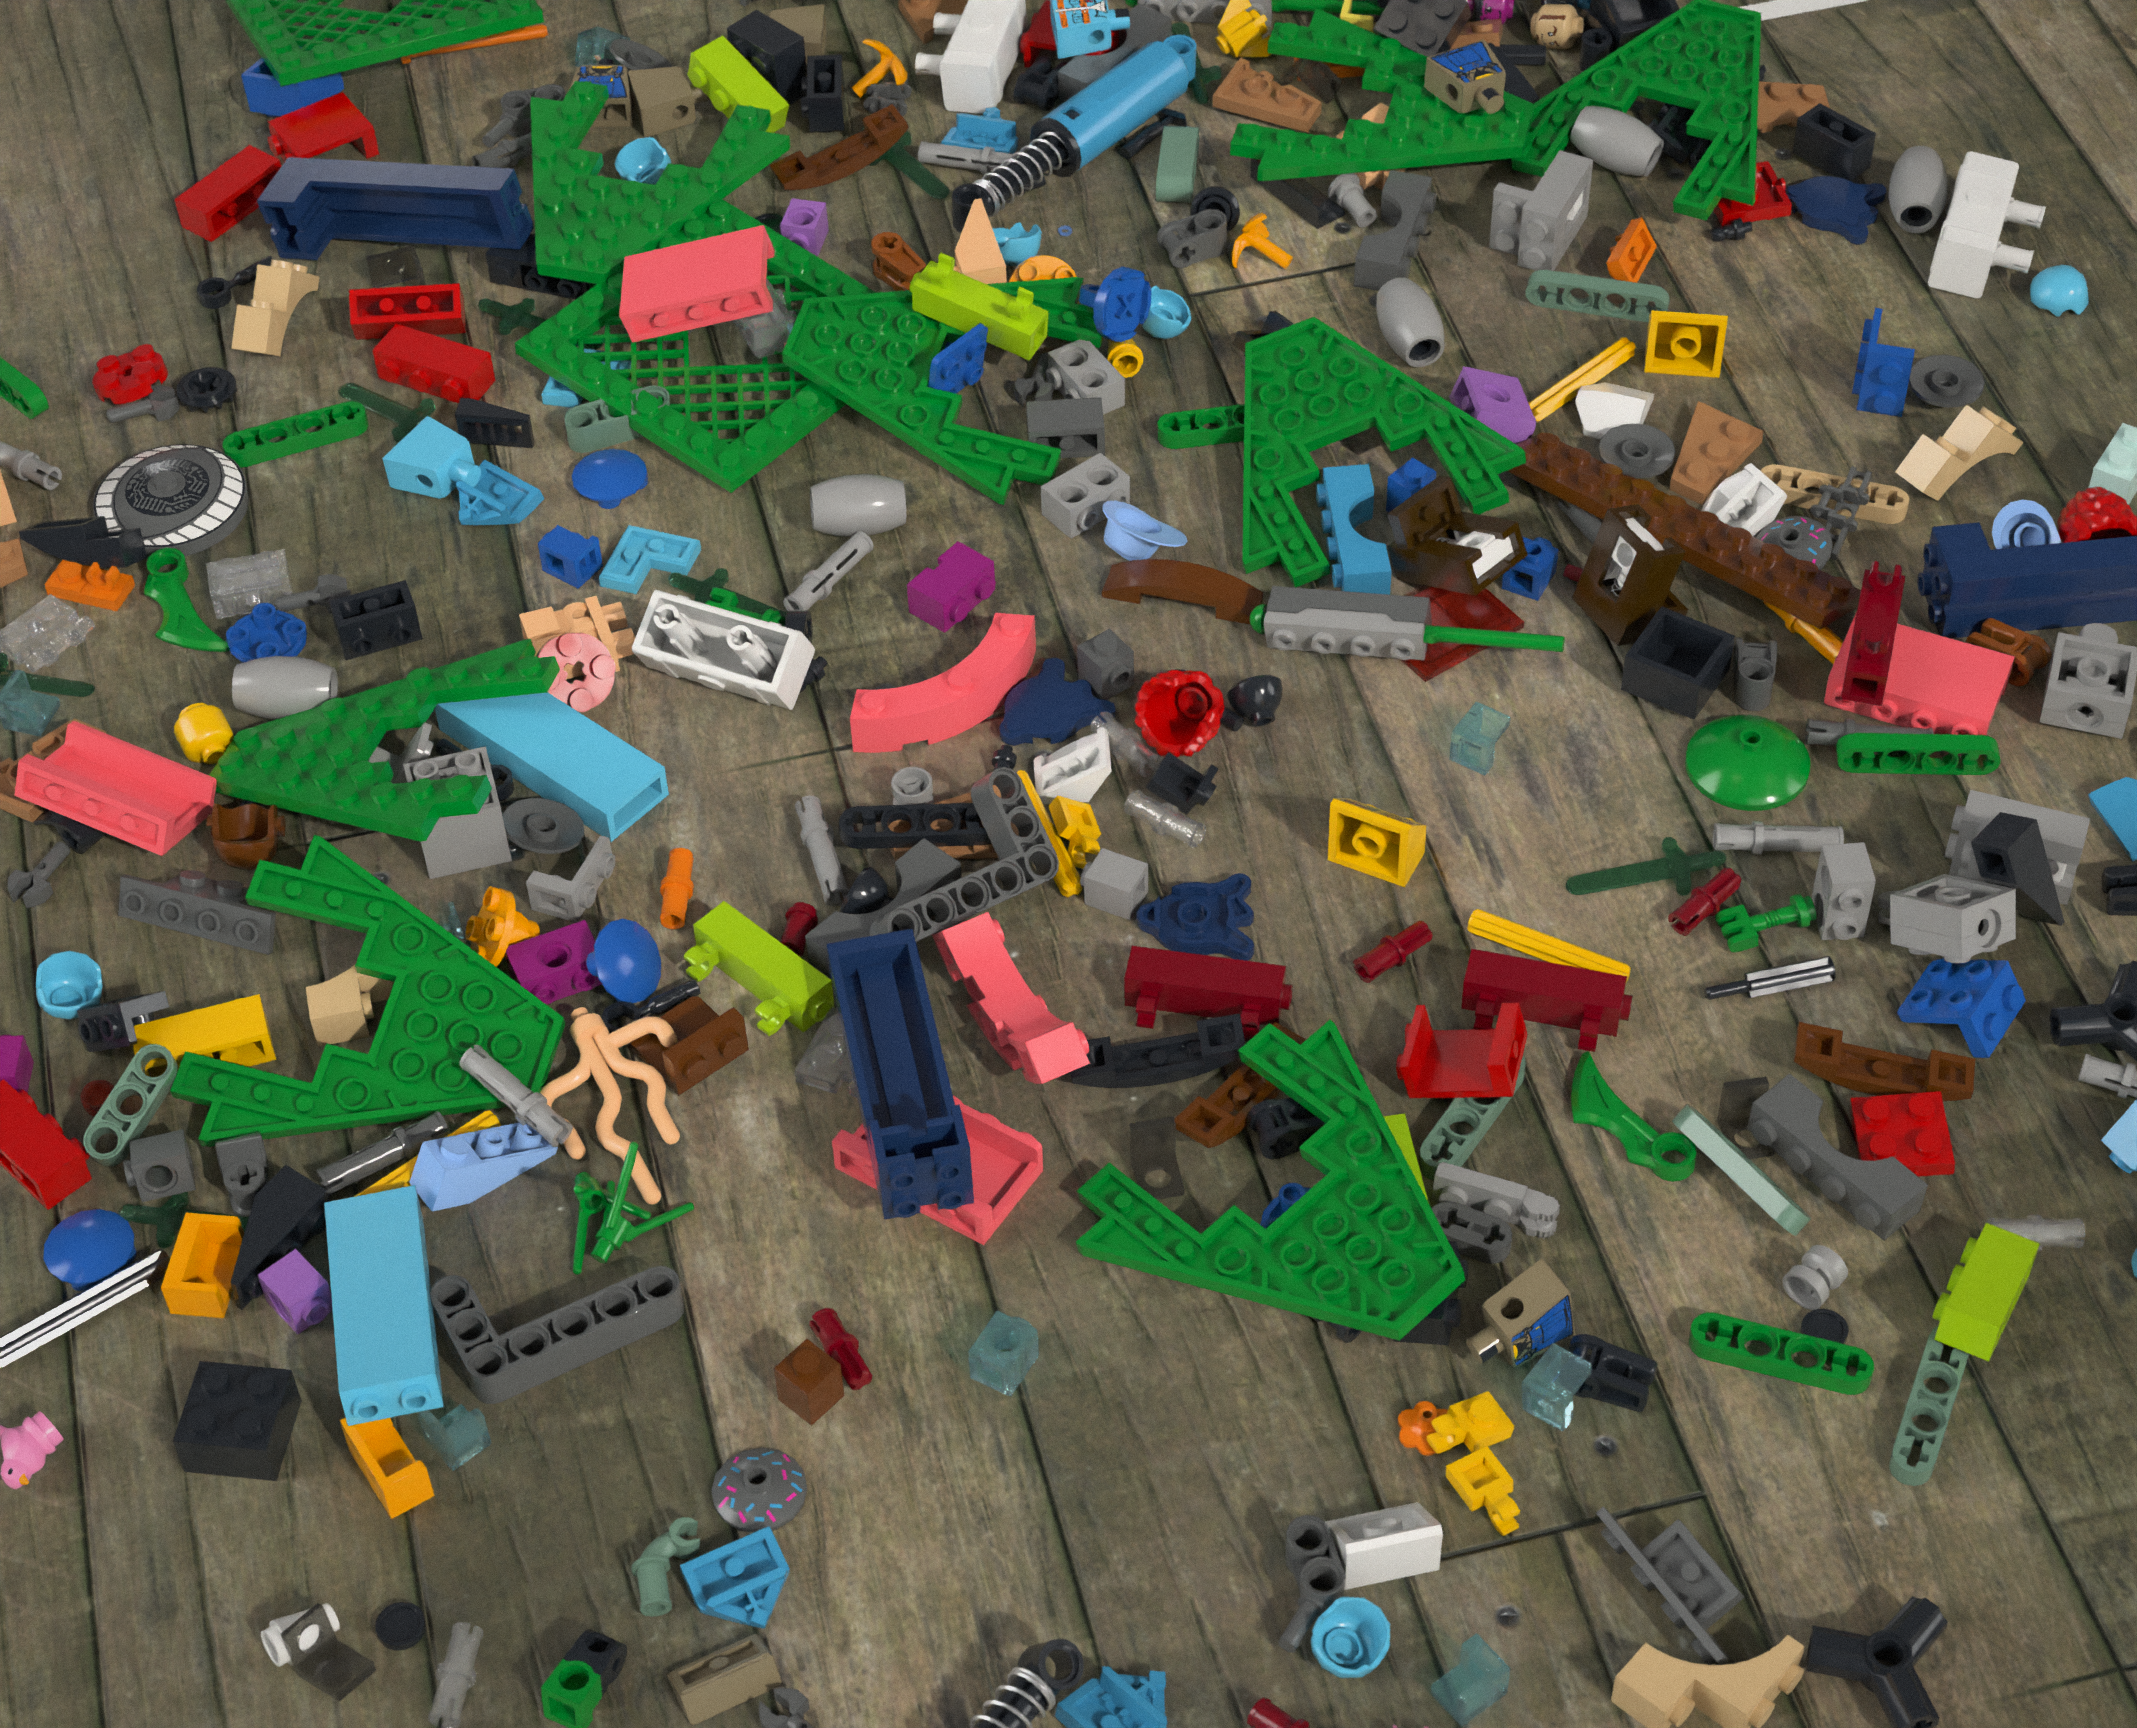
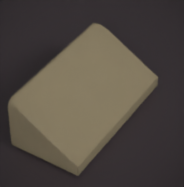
M756 1633L667 1674L671 1687L688 1721L692 1725L705 1721L781 1685V1678L773 1654L759 1634Z

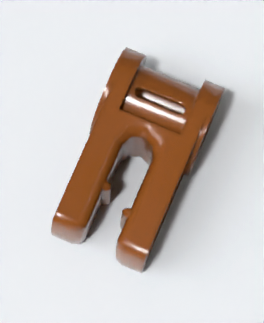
M882 232L873 237L871 246L872 252L876 256V259L873 261V274L896 291L909 290L914 275L917 272H922L926 267V263L896 233Z
M1990 617L1983 622L1980 633L1972 632L1966 639V643L2015 656L2009 678V683L2015 686L2027 684L2032 679L2034 671L2045 667L2052 658V651L2049 645L2039 636L2028 634Z

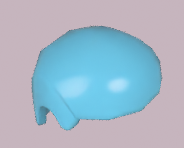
M638 138L626 144L617 154L615 168L622 180L656 185L667 164H671V159L666 149L655 138Z
M1017 222L1011 229L1002 227L992 228L1005 265L1018 266L1024 260L1038 254L1042 234L1038 225L1034 224L1030 232L1024 230L1020 222Z
M2057 265L2046 268L2032 279L2030 284L2031 302L2040 309H2048L2056 317H2059L2064 311L2069 309L2073 310L2076 315H2079L2088 305L2086 279L2082 273L2070 265Z
M1153 286L1151 288V306L1148 317L1142 325L1143 329L1153 337L1160 339H1169L1180 335L1191 322L1190 308L1180 295L1171 290L1159 289L1158 286Z
M69 950L52 954L40 963L36 975V998L39 1006L46 1013L55 1018L72 1020L79 1018L77 1010L100 1003L103 988L101 968L87 954Z
M1341 1597L1336 1599L1318 1617L1312 1628L1313 1635L1310 1639L1312 1653L1322 1668L1339 1678H1359L1373 1671L1386 1655L1390 1646V1623L1381 1608L1366 1598Z

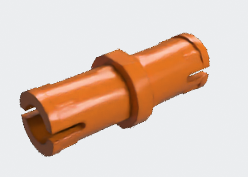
M675 848L669 852L666 877L661 880L660 893L663 896L660 922L668 929H680L685 925L687 903L693 896L694 884L691 881L694 858L692 852L685 848Z

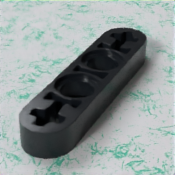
M973 803L856 806L845 810L839 819L841 841L846 846L854 849L912 848L923 838L936 847L992 844L985 828H980L979 820L981 819ZM941 818L953 823V827L944 832L936 831L930 825L933 821ZM896 820H905L912 827L906 832L895 833L888 826ZM961 820H966V829L961 830ZM876 822H881V832H876ZM854 824H862V831L854 832Z

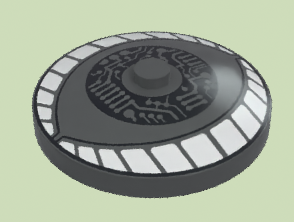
M194 444L165 445L140 452L113 468L104 477L96 490L93 500V511L95 517L105 516L108 531L140 528L147 554L146 559L153 552L163 548H175L180 550L184 556H188L212 547L236 529L247 511L249 492L245 476L239 465L221 451Z

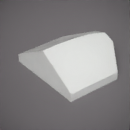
M1606 382L1581 386L1575 404L1581 420L1583 435L1601 439L1610 429L1620 425L1643 424L1652 404L1654 394Z
M1750 463L1744 467V470L1722 481L1708 495L1701 511L1714 513L1720 521L1732 527L1746 529L1756 538L1765 526L1774 521L1788 496Z
M1104 727L1098 728L1097 733L1087 735L1065 745L1045 758L1040 755L1034 759L1035 788L1043 804H1050L1057 795L1079 802H1089L1112 771L1108 732Z

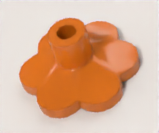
M1428 1401L1417 1403L1413 1409L1403 1410L1398 1416V1425L1401 1428L1399 1433L1400 1443L1407 1448H1416L1420 1454L1425 1456L1436 1454L1427 1442L1426 1437L1436 1432L1431 1425L1432 1420L1447 1414L1448 1410L1437 1409L1433 1403Z

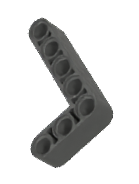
M1006 767L998 768L977 780L971 788L972 802L1000 861L881 915L870 926V936L893 932L891 928V922L899 927L900 931L913 929L915 941L918 942L1052 879L1059 869L1057 854L1021 778L1015 771ZM993 784L1000 790L1001 798L994 792ZM1011 822L1018 828L1019 836L1013 832ZM1029 860L1035 865L1036 874L1030 869ZM995 875L1002 881L1003 890L996 884ZM961 890L968 896L969 906L962 900ZM926 906L934 912L935 922L928 917Z
M655 1266L499 1336L466 1278L459 1275L442 1277L435 1282L430 1291L438 1327L474 1396L485 1404H496L668 1327L677 1322L684 1312V1302L678 1274L667 1266Z

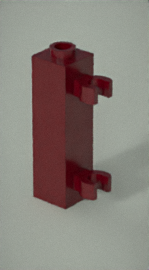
M1874 561L1871 564L1870 570L1865 569L1840 699L1882 706L1906 576L1901 575V565H1895L1893 573L1880 572L1878 570L1879 562Z
M1132 946L1124 977L1125 1006L1136 1007V1012L1138 1013L1136 1027L1150 1029L1154 1028L1157 1010L1211 1018L1240 1013L1244 1040L1248 1042L1259 1033L1260 1024L1268 1025L1270 1023L1273 1025L1275 1022L1279 1024L1282 1009L1290 1010L1293 984H1285L1286 966Z
M1471 949L1463 983L1461 1009L1475 1011L1476 1019L1473 1029H1492L1494 1016H1499L1502 1003H1519L1524 1020L1580 1030L1578 1049L1595 1052L1599 1034L1617 1037L1620 1020H1629L1633 995L1625 994L1627 976Z

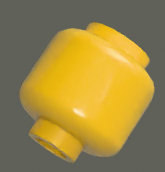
M195 703L183 709L174 725V734L183 753L188 760L195 763H218L219 758L234 739V733L221 709L205 703Z

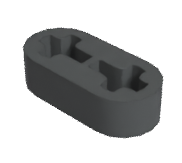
M1451 1201L1440 1202L1433 1206L1432 1211L1440 1226L1445 1225L1448 1220L1456 1223L1452 1224L1449 1229L1441 1228L1448 1241H1457L1460 1254L1489 1264L1499 1263L1510 1254L1513 1234L1511 1227L1502 1219ZM1490 1236L1498 1238L1491 1245L1484 1243V1240L1487 1241Z

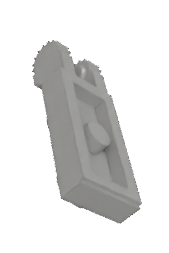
M1445 1162L1438 1164L1434 1176L1431 1202L1451 1201L1500 1218L1505 1222L1520 1225L1524 1233L1532 1237L1550 1238L1556 1232L1557 1221L1555 1219L1559 1215L1560 1204H1558V1200H1555V1197L1546 1196L1545 1193L1528 1189V1186Z

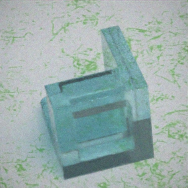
M598 26L580 32L577 38L575 66L597 65V62L603 58L613 60L616 65H622L612 55L610 44L616 39L630 40L631 38Z
M16 669L0 692V719L3 728L40 737L61 703L56 696L32 692L25 671Z
M1475 702L1451 733L1449 760L1485 776L1493 767L1495 743L1510 726V716Z
M1552 1343L1522 1381L1523 1410L1564 1431L1573 1419V1396L1591 1374V1363Z
M460 1404L439 1420L429 1410L417 1412L425 1441L452 1471L492 1444L484 1415L478 1408L468 1412Z
M1476 1633L1461 1645L1459 1665L1432 1684L1431 1694L1463 1727L1507 1694L1511 1668Z

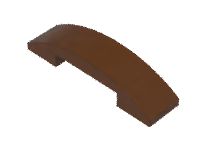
M891 104L863 118L865 130L809 158H806L801 150L769 166L785 190L819 187L843 179L866 167L889 150L909 127L896 107Z
M1166 559L1132 560L1112 565L1102 590V598L1140 604L1143 594L1212 606L1216 607L1217 619L1249 625L1251 611L1256 606L1262 604L1264 598L1262 591L1225 572L1199 564Z
M1276 1022L1273 1024V1026L1300 1045L1307 1040ZM1242 1064L1207 1099L1198 1096L1173 1120L1172 1127L1207 1148L1218 1146L1234 1137L1249 1125L1247 1114L1253 1106L1262 1101L1274 1099L1281 1090L1246 1064Z
M1803 1022L1798 1023L1794 1062L1829 1082L1875 1096L1941 1091L1944 1102L1971 1099L1973 1095L1975 1058L1931 1049L1928 1059L1924 1060L1843 1043V1031Z

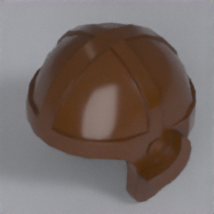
M254 803L226 809L220 804H214L212 814L208 815L206 826L211 827L213 845L217 855L226 864L240 870L256 869L259 860L270 862L277 853L279 837H285L286 831L284 815H278L276 805H271L268 809Z

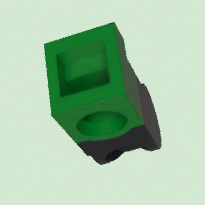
M592 1629L585 1630L541 1686L544 1717L567 1728H588L593 1720L594 1708L607 1691L608 1685L615 1681L622 1670L627 1656L626 1644Z

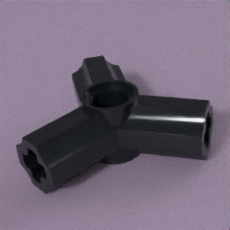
M2136 961L2119 965L2105 1003L2051 1009L2049 1016L2050 1034L2054 1045H2059L2060 1047L2101 1043L2112 1050H2124L2137 1061Z
M1912 1596L1883 1630L1877 1631L1871 1636L1812 1625L1807 1650L1806 1671L1862 1682L1869 1691L1875 1693L1892 1728L1937 1727L1939 1716L1914 1669V1665L1946 1630L1948 1621L1941 1614L1940 1608L1925 1597L1920 1599ZM1877 1659L1890 1661L1894 1666L1883 1665Z

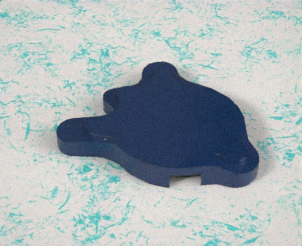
M1832 176L1810 178L1799 184L1787 186L1785 190L1792 203V212L1795 214L1798 211L1803 215V224L1821 231L1837 233L1854 245H1861L1867 241L1869 231L1866 226L1874 223L1878 217V210L1871 206L1883 202L1886 197V188L1882 184H1856L1843 178Z
M1048 658L1043 662L1038 675L1019 683L1007 695L1005 715L999 727L1000 738L1004 743L1011 746L1022 743L1033 744V737L1051 738V744L1059 743L1070 738L1085 726L1111 722L1115 718V706L1110 701L1093 697L1090 683L1087 680L1080 679L1075 682H1066L1064 662L1058 658Z
M1238 873L1217 883L1190 882L1172 886V893L1162 900L1158 897L1155 901L1144 904L1138 909L1136 915L1137 925L1142 931L1153 935L1157 941L1170 951L1200 955L1224 954L1233 959L1248 961L1254 955V942L1238 928L1248 927L1254 922V911L1244 901L1251 893V879L1243 873Z

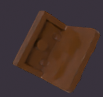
M697 996L690 997L659 1017L666 1020L677 1035V1042L674 1046L670 1048L664 1047L653 1033L646 1034L630 1042L631 1048L646 1064L655 1067L663 1076L664 1082L678 1096L749 1050L744 1017L734 1007L719 1016Z

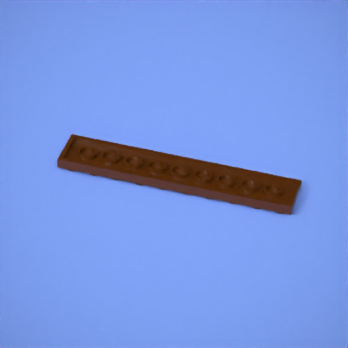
M1542 432L1516 444L1525 451L1526 463L1507 470L1508 472L1601 519H1604L1607 509L1638 504L1652 517L1647 531L1661 545L1665 538L1672 537L1686 551L1682 560L1819 629L1858 608L1861 590L1852 586L1851 582L1847 579L1833 577L1819 570L1816 564L1807 560H1799L1785 553L1782 547L1765 543L1753 537L1746 529L1732 527L1720 521L1714 513L1700 511L1686 504L1683 498L1668 495L1654 488V485L1649 481L1623 475V470L1619 466L1608 463L1604 464L1591 457L1588 451L1573 448L1561 442L1560 438L1554 434Z

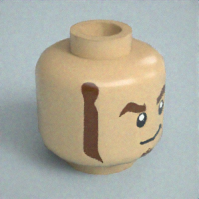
M1544 4L1532 16L1531 36L1533 40H1537L1539 45H1546V49H1569L1574 45L1576 38H1580L1583 34V18L1578 17L1577 11L1572 5Z

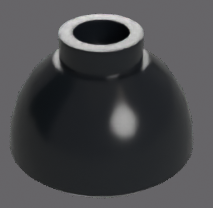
M1210 186L1201 190L1194 197L1190 207L1191 216L1208 209L1221 211L1227 219V233L1238 223L1240 217L1239 202L1228 189L1220 186Z
M1273 675L1250 677L1233 685L1227 693V698L1232 708L1239 715L1251 720L1252 726H1264L1275 720L1274 712L1282 699V682L1280 678Z
M870 866L861 871L846 895L839 912L867 914L882 909L894 900L889 897L887 884L877 870Z

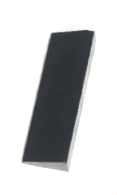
M1251 159V178L1316 229L1345 215V210L1303 178L1257 181L1258 167L1261 160Z

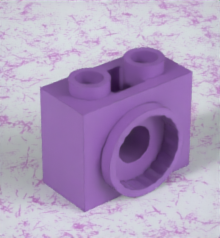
M1463 367L1449 396L1451 403L1514 444L1530 438L1535 431L1536 419L1519 379Z

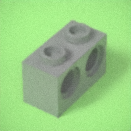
M1077 340L1048 352V369L1045 372L1047 382L1053 383V390H1058L1065 399L1101 397L1103 414L1125 405V378L1090 341Z
M1098 453L1041 486L1042 515L1070 539L1085 530L1091 529L1094 525L1107 518L1103 512V504L1107 501L1116 500L1130 504V476L1102 453Z
M1865 842L1822 845L1811 898L1816 909V923L1821 940H1848L1864 937L1876 883Z

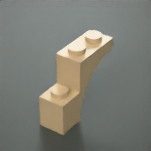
M271 260V266L257 264L251 306L237 305L231 349L280 356L283 338L291 314L305 294L310 291H318L319 276L308 274V267L295 265L286 261Z
M1966 404L1943 437L1939 436L1935 441L1922 434L1895 472L1921 492L1938 501L1947 489L1972 466L1998 453H2011L2015 455L2024 442L2013 435L2016 427L1999 415L1994 414L1984 406L1978 412Z
M353 965L347 971L328 981L306 987L310 1022L317 1046L370 1037L367 1019L375 1018L373 1002L388 1000L394 982L357 973L355 965Z
M1787 1635L1775 1647L1750 1660L1726 1665H1705L1671 1657L1645 1643L1615 1676L1611 1702L1646 1728H1669L1672 1723L1679 1727L1688 1718L1694 1707L1723 1728H1750L1752 1725L1755 1728H1760L1767 1721L1775 1707L1772 1701L1781 1691L1789 1694L1802 1678L1804 1669L1800 1667L1805 1646Z

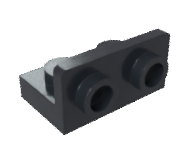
M1665 103L1656 114L1660 121L1654 118L1648 126L1664 141L1662 150L1681 165L1701 139L1687 135L1686 124L1695 110Z
M165 991L123 997L77 1010L79 1017L78 1031L82 1041L86 1044L87 1050L94 1052L137 1044L134 1026L155 1020L153 1012L169 1008Z

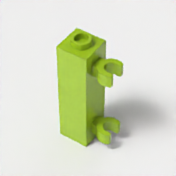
M943 253L939 254L938 263L930 260L922 272H917L914 275L909 288L912 293V310L965 333L979 323H982L988 328L986 342L1029 361L1047 337L1049 311L1033 305L1034 293L1027 289L1019 287L1017 297L953 270L955 259Z
M723 901L693 924L696 946L690 948L684 954V959L691 964L686 969V973L697 982H700L716 966L763 1001L756 1007L755 1013L762 1018L757 1023V1027L768 1036L775 1034L782 1027L785 1020H788L802 1032H805L816 1022L823 1021L830 1014L831 1010L835 1008L831 979L727 902Z

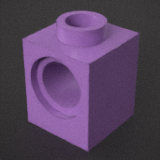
M792 198L780 224L781 235L818 257L829 231L826 202Z
M296 1249L258 1274L266 1302L297 1335L311 1325L321 1322L333 1310L328 1282Z

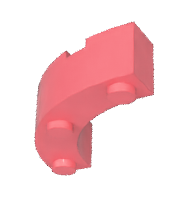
M995 613L986 636L974 651L954 667L933 678L890 689H857L850 716L853 752L880 753L902 751L904 744L928 740V745L954 737L990 717L1005 704L1007 695L1017 683L1024 681L1032 665L1036 652L1035 616Z
M989 912L932 935L953 982L962 979L973 1000L972 1003L966 1005L990 1044L1014 1071L1023 1068L1022 1073L1027 1081L1034 1084H1043L1090 1064L1086 1055L1089 1053V1045L1084 1033L1080 1029H1075L1073 1022H1065L1055 1017L1048 1011L1043 998L1040 995L1035 996L1003 945L1005 937L999 922L996 919H991Z

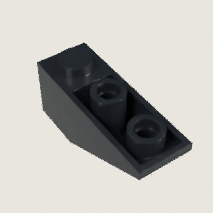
M530 233L521 249L489 248L485 254L491 283L575 300L590 290L589 283L538 275L535 234Z
M1999 812L1971 841L1980 877L1987 883L2016 889V910L2023 917L2062 926L2064 918L2037 819Z
M287 1165L255 1195L230 1282L236 1306L241 1310L253 1298H259L263 1294L258 1274L296 1249L300 1253L301 1248L314 1235L320 1234L326 1228L324 1203L330 1202L328 1191Z

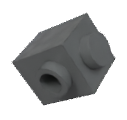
M1110 628L1077 646L1078 680H1087L1090 683L1091 692L1098 699L1108 700L1134 685V651Z

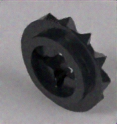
M217 367L200 368L188 373L179 381L176 389L181 406H188L191 412L202 408L206 413L210 408L222 409L223 403L232 402L233 394L238 391L234 376L229 371Z

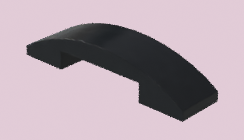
M1240 1013L1197 1021L1198 1032L1113 1047L1110 1036L1087 1040L1089 1053L1086 1055L1090 1064L1070 1072L1072 1083L1099 1088L1146 1087L1192 1078L1220 1068L1240 1058L1238 1050L1245 1045Z

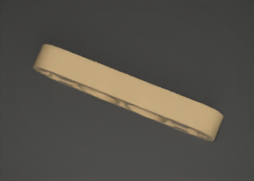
M1776 464L1767 465L1760 470L1772 482L1778 483L1776 485L1787 494L1788 497L1784 504L1810 509L1812 505H1818L1822 495L1820 493H1809L1804 490L1805 488L1815 487L1819 489L1821 485H1831L1835 488H1840L1841 484L1844 485L1847 478ZM1853 479L1851 485L1855 488H1860L1863 480ZM1870 482L1866 494L1869 495V500H1873L1874 503L1868 501L1866 505H1860L1855 518L1885 524L1900 523L1907 516L1909 496L1901 488ZM1829 499L1826 507L1834 509L1837 501ZM1846 509L1837 512L1840 515L1851 516V512Z

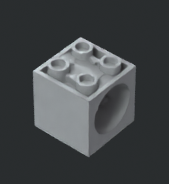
M486 746L403 764L407 782H414L423 778L438 780L449 779L458 775H467L469 777L487 775L492 787L478 814L440 817L427 840L421 842L429 879L512 861Z

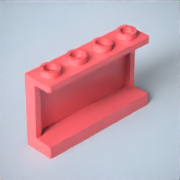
M764 225L624 257L619 316L632 343L772 312L773 300L766 286L767 259L774 257L775 250Z
M1855 614L1828 677L1824 698L1826 705L1901 727L1933 728L1934 734L1987 736L2000 697L2004 695L2008 686L2015 656L1897 623L1882 706L1840 699L1856 619Z
M72 721L67 725L64 744L46 759L42 760L27 754L19 760L14 795L163 856L204 821L209 814H212L217 780L214 777L89 726Z
M953 1096L955 1105H960L970 1146L974 1203L962 1205L955 1209L938 1210L937 1203L920 1206V1213L985 1245L1043 1172L1042 1145L1029 1133L1018 1132L1000 1123L993 1115L981 1113L963 1104L957 1097ZM863 1123L854 1134L842 1129L832 1140L835 1168L877 1190Z

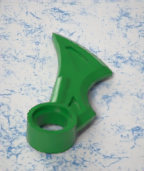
M163 548L153 552L146 562L149 574L144 588V595L158 602L163 609L164 618L162 625L155 634L156 638L188 649L211 652L230 651L227 642L204 623L192 604L183 584L189 576V569L184 554L175 548ZM167 564L177 565L171 572L161 573L158 571Z
M1584 1052L1577 1064L1572 1083L1571 1109L1573 1122L1594 1125L1609 1131L1623 1145L1629 1162L1651 1168L1655 1175L1663 1180L1673 1182L1688 1178L1695 1168L1697 1152L1695 1144L1681 1133L1670 1132L1662 1135L1658 1133L1613 1092L1600 1074L1590 1052ZM1674 1150L1682 1153L1685 1159L1679 1163H1669L1663 1160L1661 1155L1666 1151Z

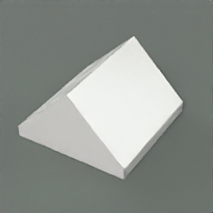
M1419 1502L1326 1521L1345 1573L1344 1590L1439 1570L1443 1536L1442 1527Z

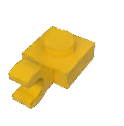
M1057 795L1048 806L1055 823V828L1059 836L1070 840L1067 852L1074 866L1084 869L1087 864L1085 860L1086 852L1098 855L1100 852V846L1097 841L1101 835L1099 826L1090 804Z
M1487 1391L1450 1405L1447 1414L1432 1420L1431 1425L1436 1432L1428 1435L1426 1440L1435 1453H1443L1463 1442L1473 1453L1485 1446H1491L1511 1438L1515 1426L1490 1392Z
M1488 1446L1446 1466V1478L1472 1512L1485 1506L1493 1526L1501 1536L1519 1528V1524L1514 1519V1516L1520 1514V1510L1515 1501L1508 1495L1513 1492V1479Z

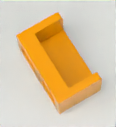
M185 1213L161 1286L170 1314L214 1318L225 1317L233 1292L230 1282L244 1237V1230L238 1217Z
M346 1417L340 1420L351 1455L391 1519L434 1496L426 1466L422 1460L416 1461L393 1426L391 1418L348 1426Z

